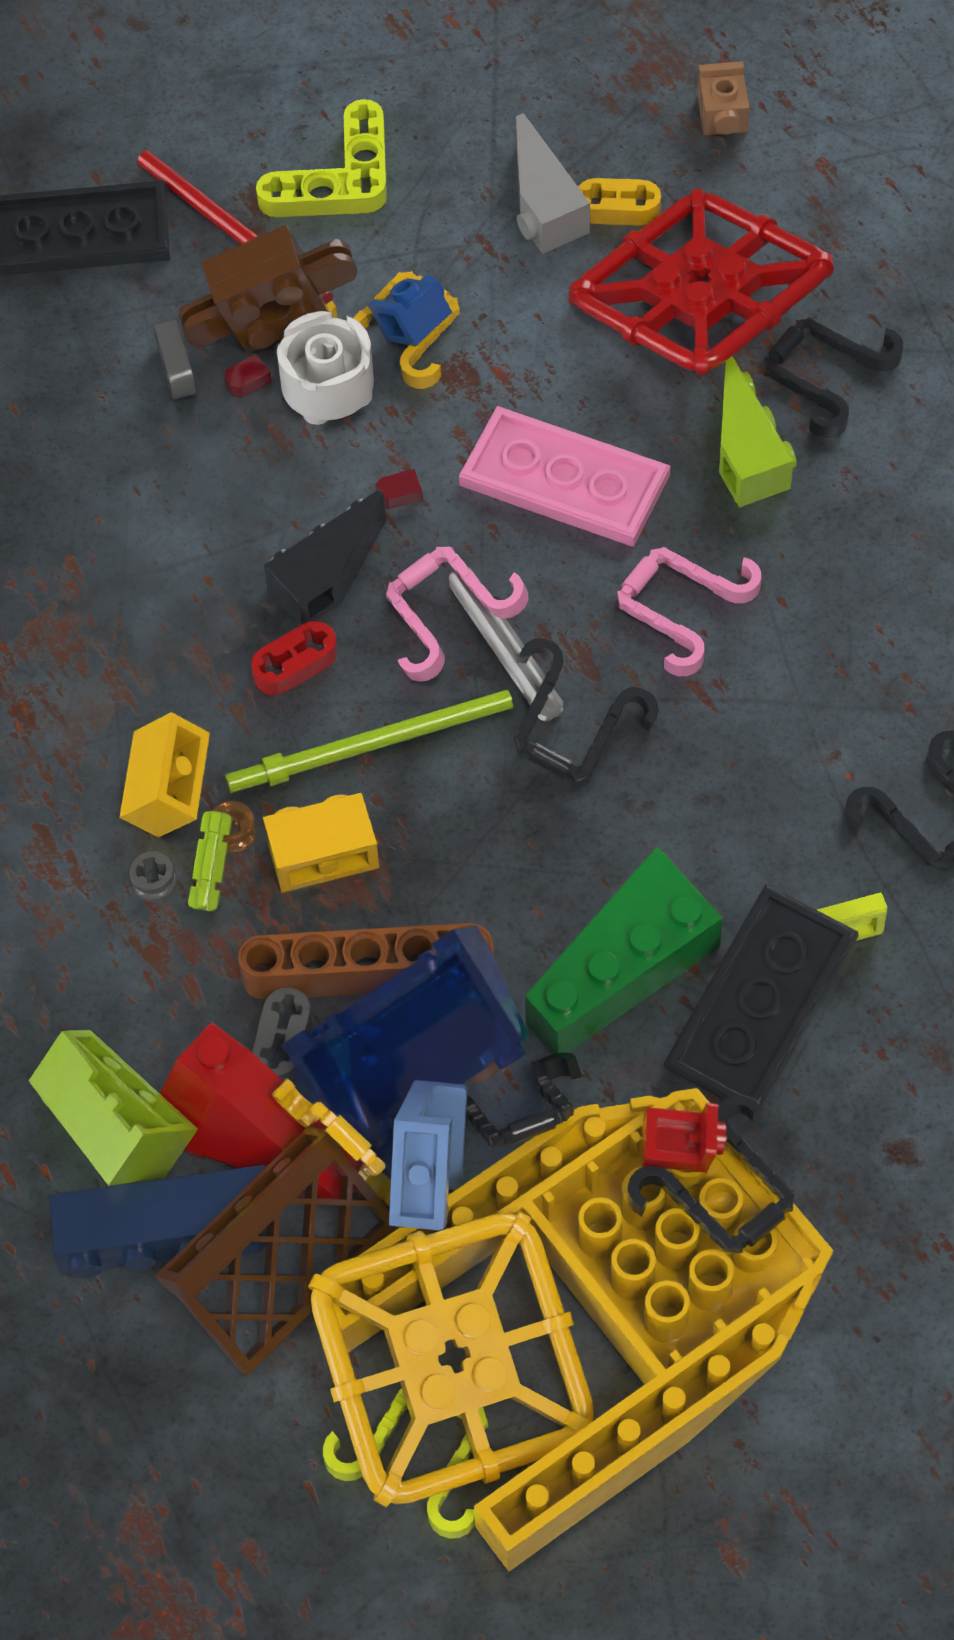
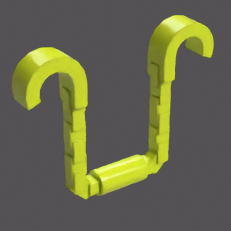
M402 1389L399 1390L391 1403V1408L388 1413H385L374 1434L379 1454L384 1448L387 1438H390L399 1423V1418L408 1408ZM481 1407L478 1408L485 1430L488 1428V1420L486 1419L484 1408ZM332 1431L326 1437L323 1445V1458L328 1472L335 1478L343 1481H355L363 1477L358 1460L352 1463H343L336 1458V1452L341 1446L339 1438ZM465 1434L461 1441V1446L455 1451L447 1467L469 1460L472 1450L467 1434ZM451 1490L430 1496L427 1502L428 1521L432 1529L440 1536L449 1539L460 1538L474 1528L475 1515L473 1509H466L465 1514L455 1521L446 1520L440 1515V1508Z

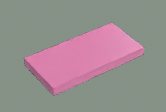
M497 406L459 475V486L634 547L670 477L671 466Z

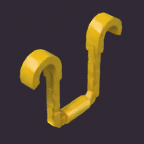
M413 271L399 272L373 299L384 301L391 295L390 291L397 283L405 279L421 280L423 277L421 275H414ZM445 289L444 298L452 313L416 346L409 345L400 357V375L402 380L408 386L416 389L432 387L439 381L441 365L431 363L424 370H416L412 366L454 319L460 315L457 297L450 296V292ZM330 301L327 304L328 310L332 312V317L337 318V307L333 301ZM368 305L353 317L365 329L374 318Z
M286 1078L272 1093L273 1098L304 1127H308L311 1123L313 1124L320 1119V1122L327 1127L325 1131L356 1161L360 1159L364 1163L359 1168L358 1173L383 1204L390 1207L391 1180L382 1172L385 1169V1163L370 1149L372 1145L341 1115L337 1117L321 1102L310 1103L297 1091L295 1085Z

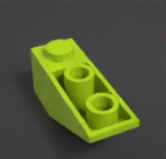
M732 356L725 363L719 473L740 508L791 489L792 471L796 467L797 461L788 441L782 442L776 432V423L768 406L762 407L759 403L750 374L747 371L741 372Z

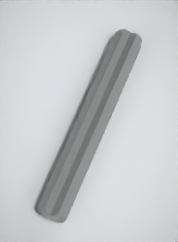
M453 571L449 575V587L531 705L535 695L540 691V686L545 678L544 673L532 656H530L527 663H517L519 653L524 644L506 618H499L490 613L478 600L473 591L463 582L460 575L458 576ZM554 688L547 697L549 698L540 715L538 714L539 719L544 722H549L553 718L560 716L563 712V701Z

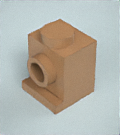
M743 61L699 65L697 97L704 136L748 132L750 106L744 79Z

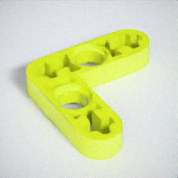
M366 99L356 100L346 107L344 111L345 168L275 171L263 175L256 185L259 209L270 217L370 213L382 208L387 198L385 130L382 107L378 103ZM366 119L368 120L369 133L360 134V120ZM363 150H370L377 155L370 161H359L353 157L356 153ZM362 178H370L371 189L369 193H362ZM321 186L333 190V193L325 198H316L310 194L313 189ZM296 190H301L302 197H297ZM273 192H281L280 197H272Z

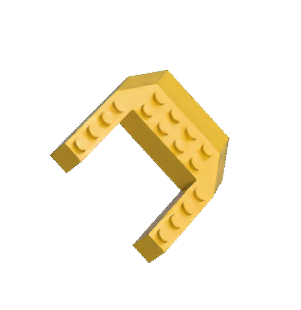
M698 1088L675 1091L663 1098L651 1095L631 1098L628 1104L599 1108L598 1104L578 1107L574 1110V1115L570 1116L567 1121L556 1125L555 1129L533 1137L448 1195L447 1224L445 1229L493 1214L511 1213L515 1215L517 1211H520L530 1216V1224L535 1227L542 1240L550 1266L644 1384L641 1388L474 1506L476 1529L508 1572L689 1443L781 1359L833 1255V1249L794 1203L793 1212L784 1214L786 1218L754 1246L747 1245L743 1248V1253L723 1252V1249L703 1231V1228L685 1212V1209L678 1205L658 1185L649 1184L640 1190L641 1195L647 1199L646 1210L642 1217L632 1210L628 1201V1185L631 1176L637 1170L644 1167L642 1166L643 1119L647 1107L701 1113L706 1103L710 1102ZM726 1145L723 1155L715 1156L707 1173L666 1169L708 1211V1214L727 1231L729 1236H737L740 1227L769 1203L774 1202L776 1204L779 1201V1197L774 1195L762 1180L744 1164V1161ZM400 1227L359 1256L406 1242L409 1234L423 1231L425 1235L439 1230ZM503 1235L433 1256L432 1263L440 1289L493 1254ZM413 1263L342 1285L347 1291L394 1316L408 1312L424 1301ZM333 1303L348 1352L382 1330Z

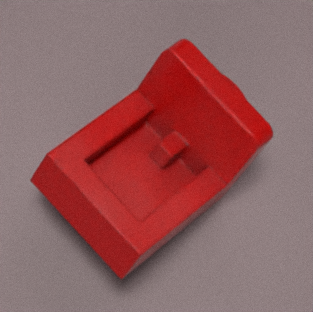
M706 1103L701 1113L647 1107L643 1119L642 1166L656 1165L665 1169L707 1173L715 1156L723 1155L726 1143V1123L718 1122V1104Z

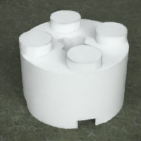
M326 311L303 315L287 326L284 331V337L280 345L278 344L277 357L282 394L288 405L303 415L308 423L320 425L328 420L349 416L361 407L368 405L372 400L374 377L370 338L365 328L351 317L346 316V321L332 317V312Z

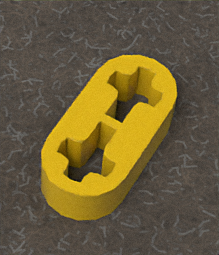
M593 178L582 182L578 186L590 203L591 224L642 226L647 225L661 212L660 189L656 184L647 180ZM592 199H601L600 204H591ZM645 200V205H636V201Z

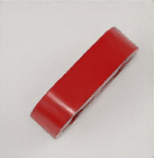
M319 621L307 622L259 649L251 660L252 676L256 688L269 695H279L327 669L334 663L337 657L336 635L333 629ZM313 641L317 646L323 644V649L317 651L313 647L307 648L306 644ZM272 665L275 669L282 668V673L275 675L272 671L266 672L265 668Z

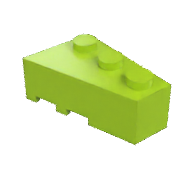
M91 1030L61 1031L29 1079L30 1084L40 1095L42 1101L50 1108L108 1186L164 1179L198 1130L197 1127Z

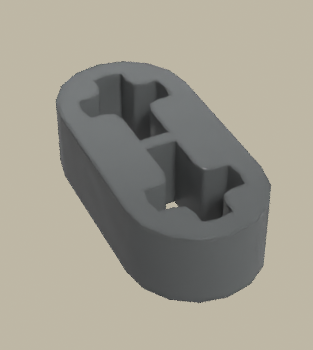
M176 318L153 323L159 354L173 400L195 395L196 388Z
M292 987L273 991L264 1003L252 1053L269 1067L268 1060L274 1058L277 1044L283 1045L285 1061L279 1063L278 1069H271L283 1081L287 1078L293 1082L297 1078L303 1062L312 1021L310 1003L304 993ZM287 1006H294L296 1014L291 1015L287 1030L281 1029L279 1013H284Z

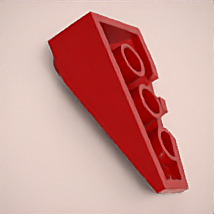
M212 1022L176 1059L160 1092L170 1104L198 1128L184 1149V1152L202 1160L205 1157L233 1166V1169L265 1165L266 1168L307 1128L297 1122L273 1098L272 1093L282 1084L283 1080L250 1050ZM320 1119L314 1122L313 1124L311 1123L309 1125L312 1127H318L323 1129L327 1128L322 1122H320ZM340 1149L358 1171L364 1163L360 1159L356 1161L345 1149ZM332 1163L319 1175L317 1198H340L342 1175Z

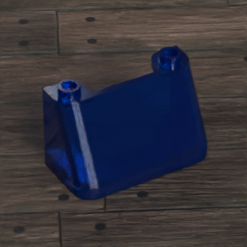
M477 926L451 930L432 943L435 950L424 952L418 956L419 960L344 1011L332 1014L326 1018L324 1023L311 1031L312 1034H309L307 1030H303L282 1044L315 1100L321 1102L337 1117L341 1115L372 1145L370 1149L374 1153L393 1142L394 1119L415 1080L463 1084L494 1063L501 1070L527 1053L522 1044L530 1039V1035L491 949Z

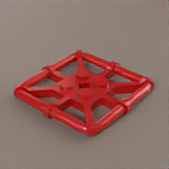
M703 188L692 189L690 195L677 200L639 231L632 230L622 238V244L585 272L578 280L571 283L568 291V300L582 312L621 333L623 340L633 346L641 344L684 369L696 371L698 376L710 374V369L726 362L764 330L770 331L779 325L783 314L834 272V260L828 252L822 251L819 247L778 227L775 219L765 214L757 216L718 195L705 193ZM706 211L748 231V233L728 249L706 236ZM693 213V239L679 250L669 255L651 245L686 216ZM767 243H771L802 260L757 265L748 259ZM633 258L653 269L640 280L601 284ZM792 283L770 302L762 301L759 303L749 298L761 287ZM644 301L652 305L653 308L641 318L638 316L630 318L609 305ZM731 311L746 319L743 324L713 348L709 349V329ZM673 318L695 329L694 352L657 333V331Z

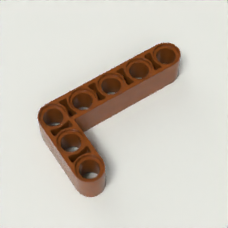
M461 923L259 935L245 941L239 949L238 961L244 989L250 996L261 1000H266L275 990L288 987L300 990L307 998L449 990L452 1055L456 1072L468 1081L480 1082L489 1079L499 1068L500 1048L493 940L487 929L478 924ZM466 952L481 954L480 957L473 960H465L459 957ZM418 954L429 957L428 960L421 963H413L408 960L410 957ZM367 957L378 960L369 966H361L356 963L360 959ZM315 960L326 963L317 969L305 967L306 964ZM264 963L274 965L273 968L265 972L253 970L256 966ZM469 998H479L485 1001L475 1007L462 1004L463 1001ZM474 1044L483 1045L487 1048L486 1051L480 1054H470L464 1051L465 1048Z

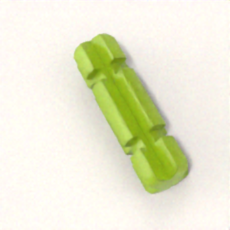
M207 811L202 815L200 832L204 833V839H198L192 879L197 880L196 887L190 886L188 898L189 907L195 910L211 912L216 911L218 908L221 891L216 890L217 883L222 884L228 843L224 842V837L230 836L232 817L226 813Z

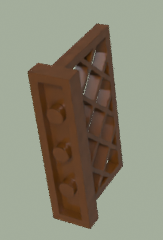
M308 1126L155 1275L168 1292L175 1294L237 1369L247 1376L312 1312V1290L308 1288V1285L314 1276L312 1275L314 1243L337 1244L336 1264L359 1256L387 1237L397 1227L389 1226L390 1211L341 1152L340 1149L342 1147L323 1128ZM332 1163L342 1175L340 1198H317L319 1175ZM306 1189L305 1197H298ZM353 1190L360 1199H352ZM289 1204H305L302 1236L279 1235L280 1214ZM317 1205H339L337 1237L314 1236ZM352 1206H367L379 1221L364 1237H349ZM267 1227V1235H259ZM251 1242H266L264 1274L240 1273L242 1251ZM278 1243H302L300 1274H276ZM349 1244L355 1245V1246L348 1252ZM229 1264L228 1273H220ZM212 1280H228L225 1312H208L196 1297ZM240 1281H263L261 1312H237ZM275 1282H299L297 1304L288 1313H273ZM216 1320H225L224 1330ZM237 1320H261L259 1342L244 1355L235 1344ZM273 1320L279 1321V1322L272 1328Z

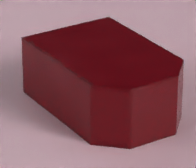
M257 354L226 369L224 376L225 386L232 396L242 398L272 382L270 370Z
M415 469L380 477L376 483V491L380 489L384 493L385 508L387 509L423 501V492Z

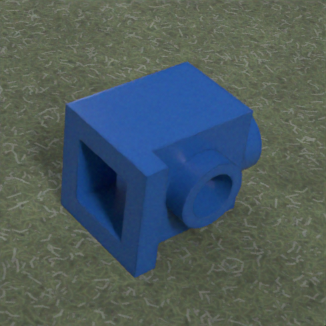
M425 275L421 280L405 279L391 289V295L384 301L373 299L367 304L387 342L412 346L419 344L452 313L444 298L445 293L442 285L430 275Z

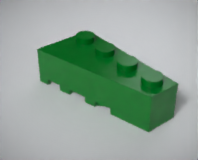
M657 846L525 995L526 1024L551 1054L569 1053L718 949L721 943L723 918Z

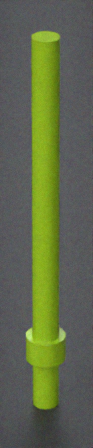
M504 690L283 757L281 753L261 758V764L225 774L226 785L231 794L264 783H268L269 787L289 781L290 775L512 709V698L509 691Z

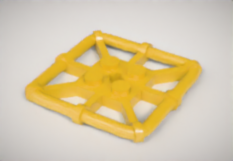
M517 1211L515 1215L511 1213L493 1214L425 1235L423 1231L409 1234L406 1242L338 1262L325 1269L321 1275L314 1274L308 1288L312 1290V1313L335 1385L334 1388L330 1389L334 1402L340 1401L362 1476L369 1490L375 1494L373 1498L375 1502L385 1507L390 1503L396 1505L413 1503L481 1479L485 1484L500 1479V1473L538 1461L593 1422L595 1416L593 1400L569 1328L574 1325L571 1313L564 1312L542 1240L535 1227L530 1224V1216L520 1211ZM503 1235L477 1289L444 1300L433 1267L432 1257ZM519 1243L544 1320L504 1333L492 1295ZM413 1263L426 1306L394 1316L347 1291L342 1285ZM333 1303L384 1330L395 1368L356 1380ZM549 1334L572 1411L520 1384L509 1346ZM453 1341L456 1348H463L465 1351L466 1359L461 1361L462 1370L458 1373H454L450 1365L441 1366L439 1363L438 1355L446 1352L445 1342ZM400 1381L411 1421L386 1471H384L361 1394ZM510 1398L564 1428L492 1451L478 1408ZM456 1415H461L474 1458L402 1481V1476L427 1426Z

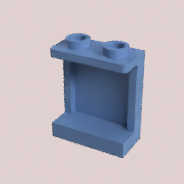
M421 1080L413 1082L394 1119L389 1226L439 1231L445 1229L449 1189L456 1190L461 1187L463 1182L468 1092L465 1085Z

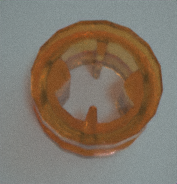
M228 801L215 807L213 811L226 813L232 817V820H235L236 825L240 823L241 830L239 832L230 834L229 837H224V842L228 843L227 852L235 853L249 847L255 839L256 828L252 811L248 806L241 802Z

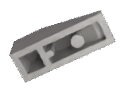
M522 113L516 116V151L520 214L517 215V223L526 240L532 239L541 253L544 254L590 233V203L525 114Z

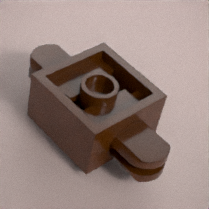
M284 225L202 261L211 294L180 308L179 317L186 340L191 345L202 347L234 333L246 353L249 354L258 349L269 347L274 342L283 339L285 329L297 318L318 311L329 312L324 293L347 284L356 278L357 268L354 259H352L349 245L344 241L334 239L303 253L288 226Z

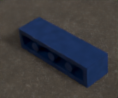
M265 1165L49 1195L54 1256L61 1275L70 1274L76 1278H89L100 1274L104 1269L125 1267L128 1270H145L153 1267L156 1262L171 1260L265 1169ZM267 1227L259 1235H267ZM251 1242L242 1251V1255H252L261 1252L266 1247V1242Z

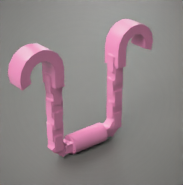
M448 546L436 547V550L431 554H425L397 575L398 578L395 581L389 582L386 593L387 600L392 603L393 607L402 618L404 617V620L414 633H417L422 643L430 650L428 658L419 664L411 663L407 657L398 660L406 676L418 682L428 681L436 677L444 666L445 655L433 634L424 626L423 622L414 611L412 612L410 606L402 598L401 595L405 590H411L439 569L441 563L448 562L458 576L460 575L468 588L473 591L483 606L494 616L504 619L519 614L527 605L528 591L519 575L513 573L509 579L514 588L512 595L505 600H496L485 586L481 585L479 579L468 569L459 555L455 554L453 547Z
M667 547L650 550V555L643 557L622 583V590L617 591L619 608L661 633L668 635L675 640L674 642L693 653L686 658L677 657L673 653L665 657L664 669L676 676L695 674L701 669L704 662V642L702 638L694 631L681 624L673 623L659 613L634 601L631 597H636L659 569L658 564L665 563L672 569L706 586L721 598L732 603L744 604L752 601L758 595L761 588V570L754 561L743 558L741 576L746 577L749 582L737 585L721 576L711 574L704 568L668 550Z

